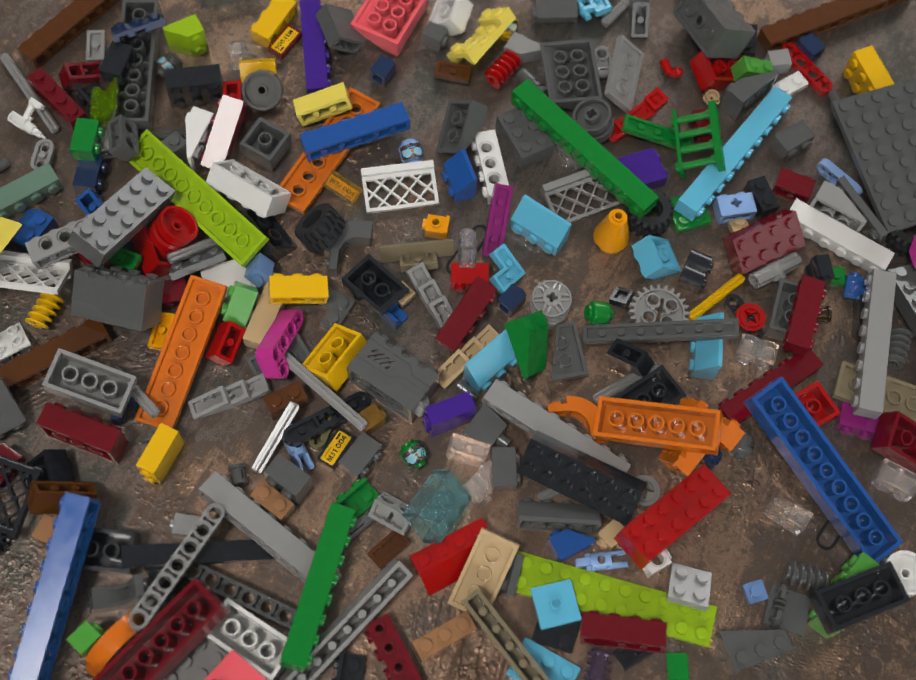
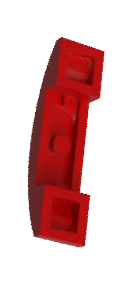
M657 87L644 97L643 102L627 114L649 121L668 103L669 99ZM624 116L618 121L614 120V132L609 138L613 144L630 135L621 132Z

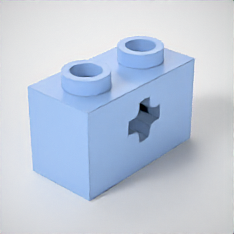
M738 192L733 195L722 194L716 197L712 205L717 224L728 223V220L735 219L753 220L757 213L752 192Z

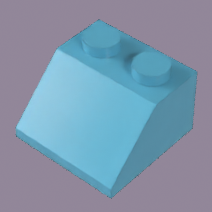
M647 235L632 245L633 255L640 265L641 274L645 278L657 280L682 271L668 239Z

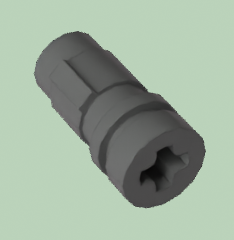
M522 68L518 71L516 78L520 81V84L528 78L548 96L547 87L542 82H539V79L533 73L529 72L527 68Z

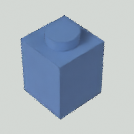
M259 253L247 264L244 278L259 288L268 281L269 276H272L275 263L262 253Z

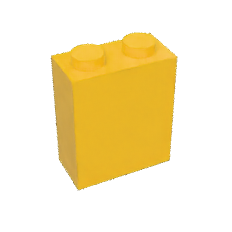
M160 423L136 464L140 471L139 474L144 476L143 479L148 483L154 484L156 482L161 485L185 444L179 431Z

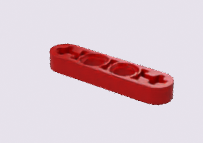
M784 44L782 49L791 51L789 54L793 70L795 72L799 71L809 83L808 85L818 95L827 96L833 88V83L795 44ZM796 61L804 62L805 66H799ZM808 73H814L816 78L809 77Z

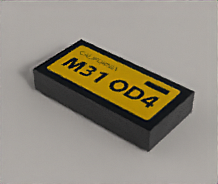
M338 427L317 457V461L334 471L339 460L354 442L355 437Z

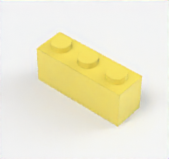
M344 82L293 100L296 115L302 127L353 109Z

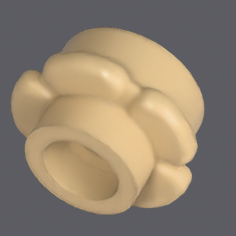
M714 89L708 90L703 95V101L707 105L708 101H712L710 98L715 100L716 105L720 102V94Z

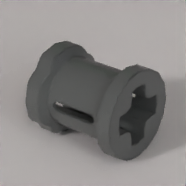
M237 463L228 467V471L231 473V484L234 487L242 488L249 485V481L246 480L245 476L246 466L244 463Z

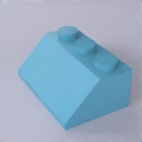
M526 194L520 201L510 222V228L514 233L521 234L531 244L538 245L545 253L552 254L553 256H556L567 242L572 225Z
M720 312L697 317L696 320L724 319V313ZM723 339L690 341L689 352L692 353V357L688 362V370H691V377L714 380L722 368Z
M506 329L464 364L463 379L478 393H481L483 390L486 392L492 386V382L495 379H501L507 373L506 370L510 366L515 367L518 364Z

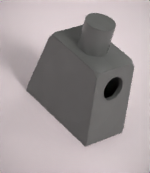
M485 403L462 433L464 440L487 451H491V448L496 444L500 447H508L512 441L504 435L507 424Z

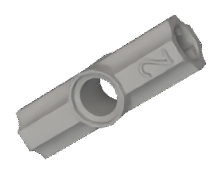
M796 252L784 255L750 273L749 283L754 288H761L770 282L779 281L780 278H785L787 273L800 267L802 259Z

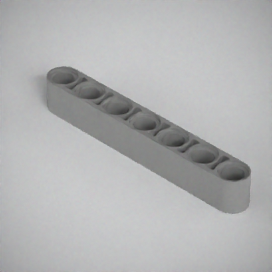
M211 504L206 508L134 607L128 619V625L131 630L140 632L153 619L221 524L225 512L221 505ZM211 511H216L219 513L220 517L218 519H212L209 516V513ZM199 528H204L207 530L208 534L206 536H200L197 534L196 530ZM192 545L196 551L194 553H187L184 547ZM174 562H179L183 565V569L175 571L171 565ZM161 580H168L171 585L167 589H162L158 583ZM153 597L157 600L158 604L154 607H149L146 605V599ZM140 615L144 618L145 622L142 625H135L132 622L133 617Z

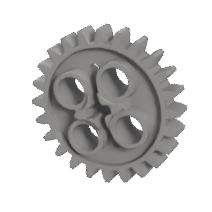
M651 284L649 290L643 287L642 292L637 291L636 297H632V303L628 307L630 308L628 315L631 316L629 322H648L643 317H648L651 319L650 322H655L661 299L664 300L658 322L689 320L690 312L686 311L689 305H683L686 299H679L681 293L675 295L674 288L668 291L667 285H665L664 289H661L660 284H658L656 289H654ZM648 301H653L656 305H651ZM666 306H671L674 310H669Z

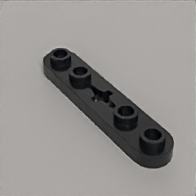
M362 391L342 399L357 413L371 405L370 395ZM330 405L286 427L283 431V441L288 446H298L346 422L347 419ZM324 416L332 417L331 422L328 420L323 421Z

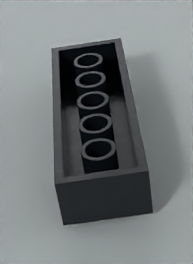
M536 431L531 437L517 470V473L624 525L629 524L647 485V482L540 431Z

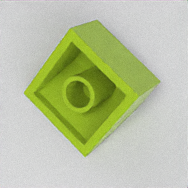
M196 14L162 27L170 51L190 57L203 55L209 51L205 31Z

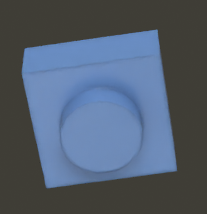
M762 579L741 586L748 606L769 599Z

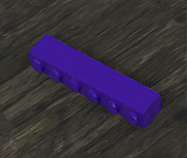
M299 0L307 95L332 86L331 79H327V75H331L330 64H326V60H329L328 49H325V45H328L315 15L322 7L320 0Z

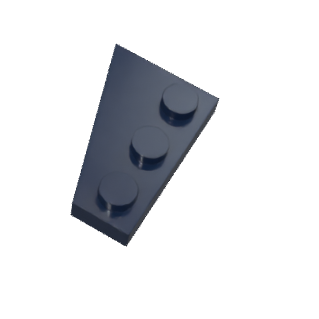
M154 13L149 15V18H134L130 23L124 24V22H119L110 28L115 43L120 41L119 37L128 36L130 38L136 36L135 34L139 30L147 32L165 26L166 22L163 14Z

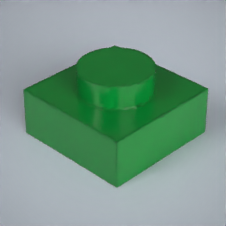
M832 266L835 277L829 285L843 287L845 285L846 268Z

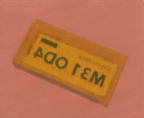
M333 169L322 184V186L351 205L355 203L363 190Z

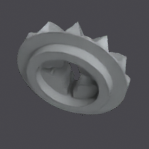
M647 475L637 476L636 478L647 482L645 489L650 492L646 494L645 498L642 494L638 505L643 507L653 505L660 497L658 482Z

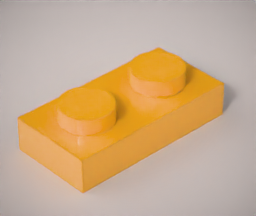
M161 312L160 324L152 328L147 345L149 349L162 350L175 314Z

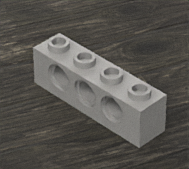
M91 214L86 215L80 220L71 221L59 229H52L45 235L33 237L30 241L26 242L25 245L32 263L38 269H41L79 253L68 244V241H64L70 237L72 230Z

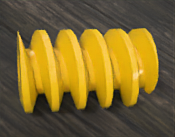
M40 293L41 298H37V305L32 306L33 311H29V318L24 320L36 328L49 329L45 323L53 322L49 317L50 315H57L53 309L60 310L61 307L57 303L65 302L61 298L60 293L58 295Z

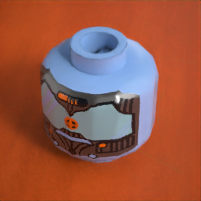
M407 139L402 142V145L399 147L402 163L418 162L424 159L422 145L419 141Z

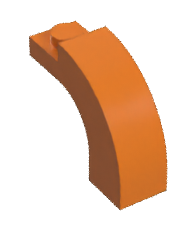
M566 396L564 403L556 401L547 405L546 411L549 413L553 412L559 417H573L579 420L585 426L587 434L593 437L596 443H609V441L597 440L593 436L597 406L589 400L577 396Z
M132 611L111 626L87 654L85 668L90 675L95 677L140 633L131 630L128 625L129 615ZM137 615L133 617L132 622L135 625H142L145 620L142 616Z

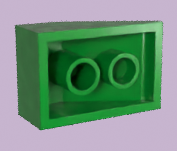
M540 310L504 323L523 379L545 370L548 325L543 311Z

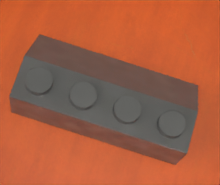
M523 498L521 501H517L515 529L552 532L558 529L561 531L569 529L583 534H596L601 526L600 513L583 504H573L571 501L553 503L552 500L533 502V499Z

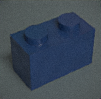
M97 155L96 161L78 160L72 184L76 194H82L88 188L99 194L100 190L103 189V176L107 173L108 164L105 163L102 155Z

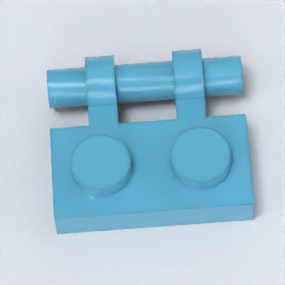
M577 0L579 14L586 21L591 19L590 13H594L597 17L612 12V6L608 0Z

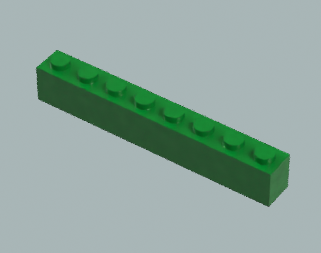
M331 502L278 664L279 666L301 673L304 672L306 667L310 668L314 655L310 654L312 646L316 647L320 634L317 633L319 626L323 627L327 615L323 611L325 605H330L333 596L329 592L331 586H336L339 574H336L337 566L341 567L345 555L342 554L343 547H348L351 536L347 534L349 528H354L357 517L353 516L355 512L353 508Z

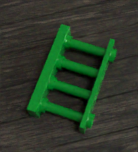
M715 100L708 101L709 109H706L705 112L678 117L676 109H672L673 117H670V123L675 131L678 162H675L676 172L681 174L682 179H686V169L713 164V166L717 165L719 172L726 170L719 113ZM706 118L710 120L711 124H708L706 127L683 132L680 130V124ZM708 133L712 135V139H709V142L682 147V139ZM706 149L714 150V154L711 157L684 162L683 154Z

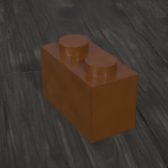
M300 381L263 397L273 421L282 416L290 401L297 403L300 409L309 405L308 397Z

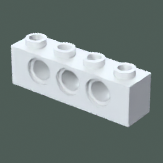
M495 129L478 132L471 141V149L476 153V156H474L476 167L479 166L480 169L478 171L479 181L483 182L484 186L482 187L483 198H487L488 204H491L494 184L490 182L494 181L509 186Z

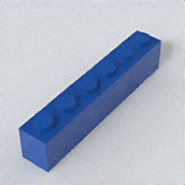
M403 102L393 103L382 109H375L372 112L358 114L347 120L343 119L331 125H324L312 131H305L299 134L300 143L309 162L409 130L410 118Z

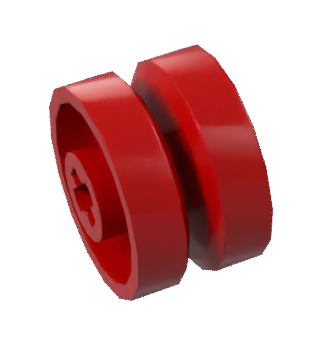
M174 205L163 209L150 223L148 228L152 244L166 254L186 247L198 233V225L193 215L186 209Z

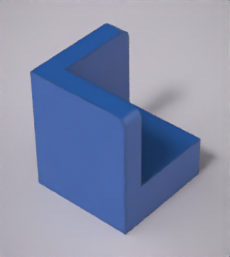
M398 302L383 316L379 314L395 330L408 319V315L398 307Z

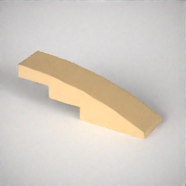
M488 324L476 337L474 336L461 349H458L437 370L439 384L444 389H447L463 376L464 364L494 340L499 333Z

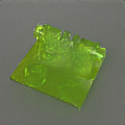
M116 77L105 91L101 90L100 87H94L91 91L90 117L91 119L99 120L101 125L117 109L118 101H116V95L119 86H117Z

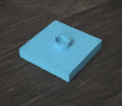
M571 579L530 589L541 631L582 620Z

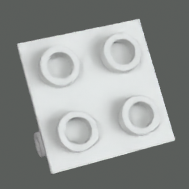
M20 322L0 332V364L10 362L9 356L13 360V354L16 353L18 356V351L23 355L33 348Z

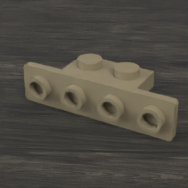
M443 239L379 246L380 262L399 261L401 273L420 262L424 263L427 270L438 269L437 257L454 255V240Z

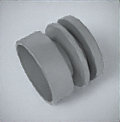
M546 280L539 283L532 293L529 314L542 310L547 318L548 329H554L557 324L564 323L572 303V296L568 287L556 280Z

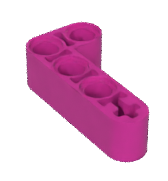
M281 310L257 347L256 360L266 379H279L288 376L289 366L284 354L303 324L304 315L302 310Z

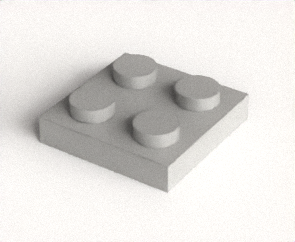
M672 563L666 601L706 612L709 607L712 573Z

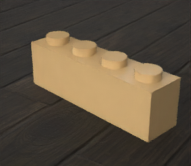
M268 281L263 284L262 294L257 296L256 308L250 313L248 319L250 322L245 327L246 331L242 338L245 346L257 349L279 312L284 310L286 304H269Z

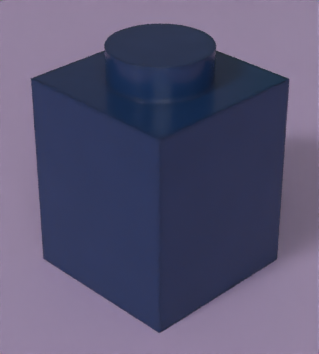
M813 33L806 37L802 36L797 41V47L812 62L821 57L826 47Z
M380 55L370 68V80L385 88L396 73V62L389 57L386 58Z
M511 284L497 299L496 307L511 318L525 303L527 295L522 288Z

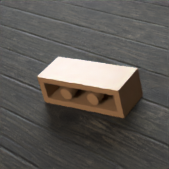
M465 611L414 640L411 646L421 664L472 636L476 633L477 628L469 613Z

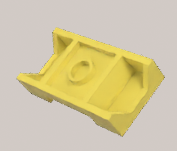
M498 7L484 10L478 20L481 26L475 30V34L468 38L465 43H456L451 47V51L447 54L449 60L453 63H459L465 58L475 65L516 19L509 7Z

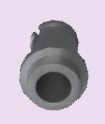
M461 380L455 388L457 394L469 391L474 402L480 396V393L467 385V381Z

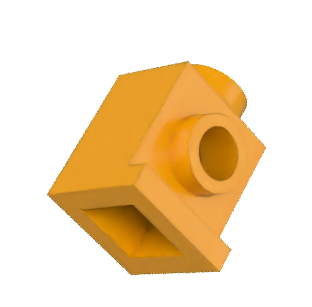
M428 214L427 219L424 218L422 223L425 237L441 240L447 239L450 216L446 215L444 217Z

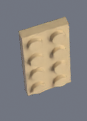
M482 527L448 600V604L464 612L467 611L461 604V601L479 588L489 603L493 605L520 545Z

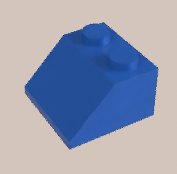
M461 149L443 164V171L441 172L443 182H447L448 195L453 197L455 203L476 196L477 177L466 150Z
M28 209L18 221L22 226L10 242L28 251L25 245L26 242L30 241L33 237L45 235L52 229H59V226L54 217L40 209Z

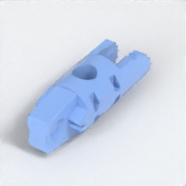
M284 443L293 464L303 470L302 459L308 470L314 468L304 443L295 447Z
M624 550L586 553L584 558L574 560L575 567L586 568L587 572L628 567V562L612 563L611 557L626 555ZM598 559H602L604 563H599Z

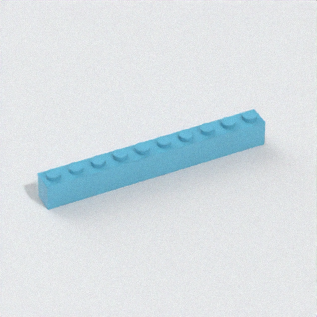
M774 86L723 146L726 170L719 172L717 165H707L679 198L674 210L690 221H693L696 216L700 218L706 209L704 208L706 204L710 205L716 197L714 196L716 192L719 194L723 190L725 181L729 182L733 178L735 169L739 170L743 166L745 157L749 159L754 152L753 148H758L762 143V137L764 135L768 136L773 129L772 125H777L781 120V114L788 112L791 107L789 103L792 97Z

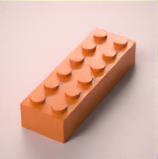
M599 396L593 436L601 441L718 456L723 414L721 410Z

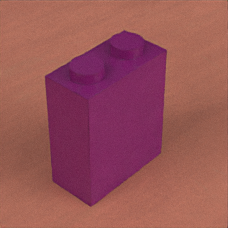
M838 400L837 408L841 413L835 418L833 430L839 431L843 435L858 436L862 440H872L880 416L877 419L854 415L852 414L853 407H851L850 403Z

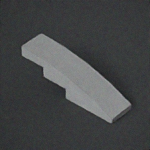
M420 262L405 272L432 318L441 329L453 312V309L445 295H442L434 278H431L424 263Z
M261 373L246 381L242 379L227 387L220 386L188 401L193 419L197 420L250 402L272 392L268 379Z

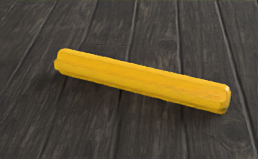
M740 273L736 274L691 310L688 319L696 320L697 317L704 315L745 281V277Z

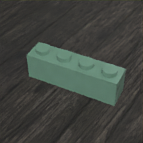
M49 163L0 188V217L8 219L10 216L24 211L34 203L41 202L47 196L56 194L63 188Z

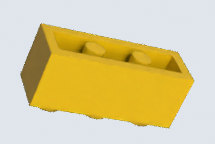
M271 0L268 8L262 11L258 21L251 26L252 40L268 48L298 13L297 1Z
M277 273L269 276V304L327 303L329 298L327 276H322L319 273L311 274V276H303L300 273L292 274L291 276Z

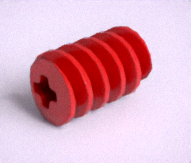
M505 51L485 71L487 82L493 88L499 89L505 83V80H508L514 74V71L518 70V66H522L521 59L513 51Z

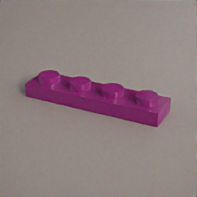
M499 183L494 184L481 254L483 257L491 258L489 254L504 243L513 186Z

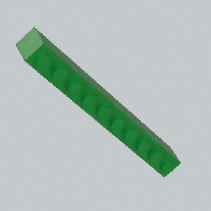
M528 78L512 90L511 102L513 106L519 108L541 131L549 135L550 139L560 145L567 155H571L579 166L584 167L592 178L597 179L604 189L610 191L620 203L627 206L633 215L641 219L656 206L659 196Z

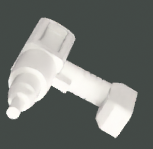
M31 97L29 99L28 107L23 116L15 111L8 115L7 120L21 130L38 138L47 139L38 127L31 123L33 120L31 115L36 108L41 111L45 108V105L35 98Z

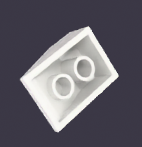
M193 106L191 112H188L185 117L186 148L189 166L195 173H198L201 167L200 155L206 149L207 144L205 140L208 133H211L213 127L211 126V121L214 113Z

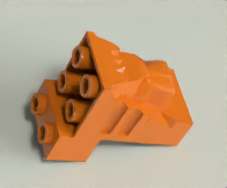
M681 398L679 403L681 406L709 408V405L703 400L697 401L693 398ZM723 417L719 449L731 452L744 436L745 432L740 428L741 425L736 420H728ZM663 449L657 459L670 471L689 476L705 454Z

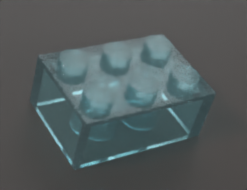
M433 470L402 516L424 543L441 544L471 500V497L451 470Z

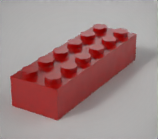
M703 464L621 529L614 537V540L639 569L642 570L718 507L731 493L711 470Z

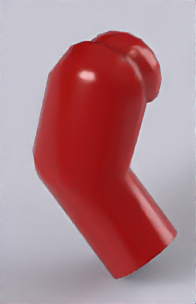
M667 58L660 61L665 75L677 79L683 74V69L678 66L676 68L671 67Z

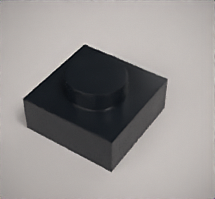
M617 286L609 298V304L627 309L632 301V297L635 296L634 291Z

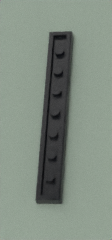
M254 540L207 542L191 565L277 560ZM181 543L121 545V568L165 566ZM192 545L184 547L187 553H194L196 551ZM174 562L171 566H177L182 564L179 562Z

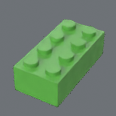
M864 552L857 556L854 554L850 559L844 561L840 567L842 572L839 575L836 574L829 584L832 585L880 564ZM814 607L808 614L810 619L806 623L826 639L841 632L840 630L827 636Z

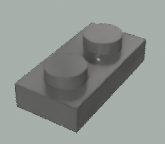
M515 555L500 587L499 596L505 598L514 596L524 556Z

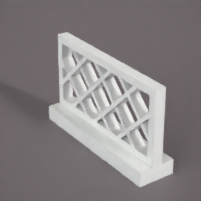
M433 160L361 168V180L367 214L439 205ZM431 174L432 181L428 186L420 181L423 175ZM405 177H410L414 180L410 188L402 183ZM392 179L397 184L390 190L384 185L386 180ZM374 181L379 186L372 192L367 188L366 182ZM417 183L425 188L420 195L412 190ZM399 185L407 190L402 198L394 193ZM381 187L389 192L384 200L376 195ZM428 190L434 194L435 200L427 201L423 198V195ZM409 192L417 197L414 203H408L404 200ZM391 195L399 200L396 205L391 206L386 202ZM373 197L381 202L376 208H370L369 202Z
M4 250L0 253V288L58 295L66 280L73 277L72 259L65 258L38 269L32 263L28 253ZM30 275V277L24 279L21 278L23 276ZM48 285H56L55 287H48Z

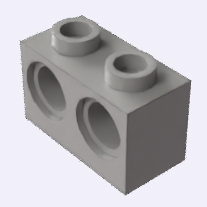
M383 491L375 499L368 517L404 535L411 528L419 510Z

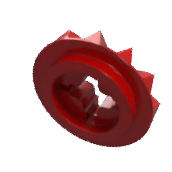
M753 303L741 305L735 313L736 318L739 319V328L742 327L745 329V332L753 331L754 333L761 329L766 322V315L763 309ZM755 314L753 321L746 322L747 315L753 316Z

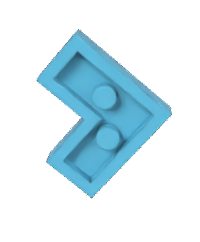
M504 243L489 254L500 269L489 279L494 287L497 288L499 294L505 292L511 284H514L526 274Z

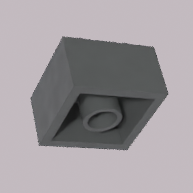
M259 117L239 144L243 156L273 171L292 146L291 133Z
M280 453L263 471L266 477L265 481L297 506L302 503L314 488L311 477Z

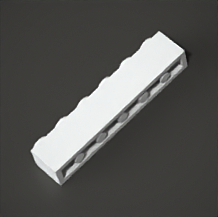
M797 198L790 210L797 212L805 238L811 239L821 247L831 250L837 256L849 260L853 265L868 271L869 274L874 268L885 271L895 254Z

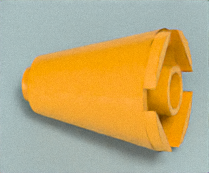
M612 210L595 227L593 239L601 251L615 254L628 246L630 240L628 218L623 210Z

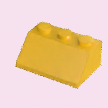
M334 323L302 365L327 387L337 392L348 378V365L367 341L361 333Z

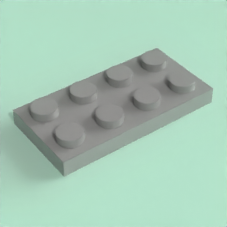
M620 35L616 40L604 95L625 113H628L633 107L644 53L624 35Z

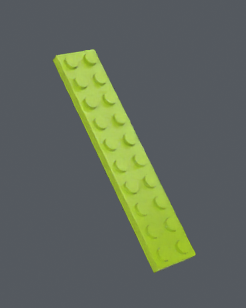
M146 129L138 138L139 154L128 160V162L139 172L144 168L149 169L173 188L175 194L171 201L176 206H180L190 212L195 218L197 225L244 268L269 239Z
M518 551V554L524 556L515 594L532 598L531 588L571 579L579 612L581 613L596 611L603 615L615 613L627 618L638 616L644 620L660 619L663 622H667L666 637L705 648L710 647L717 606L709 604L705 612L666 601L667 592L596 572H587L585 569Z

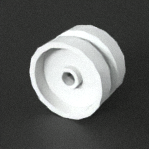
M898 551L879 563L881 565L891 561L909 598L916 595V553Z

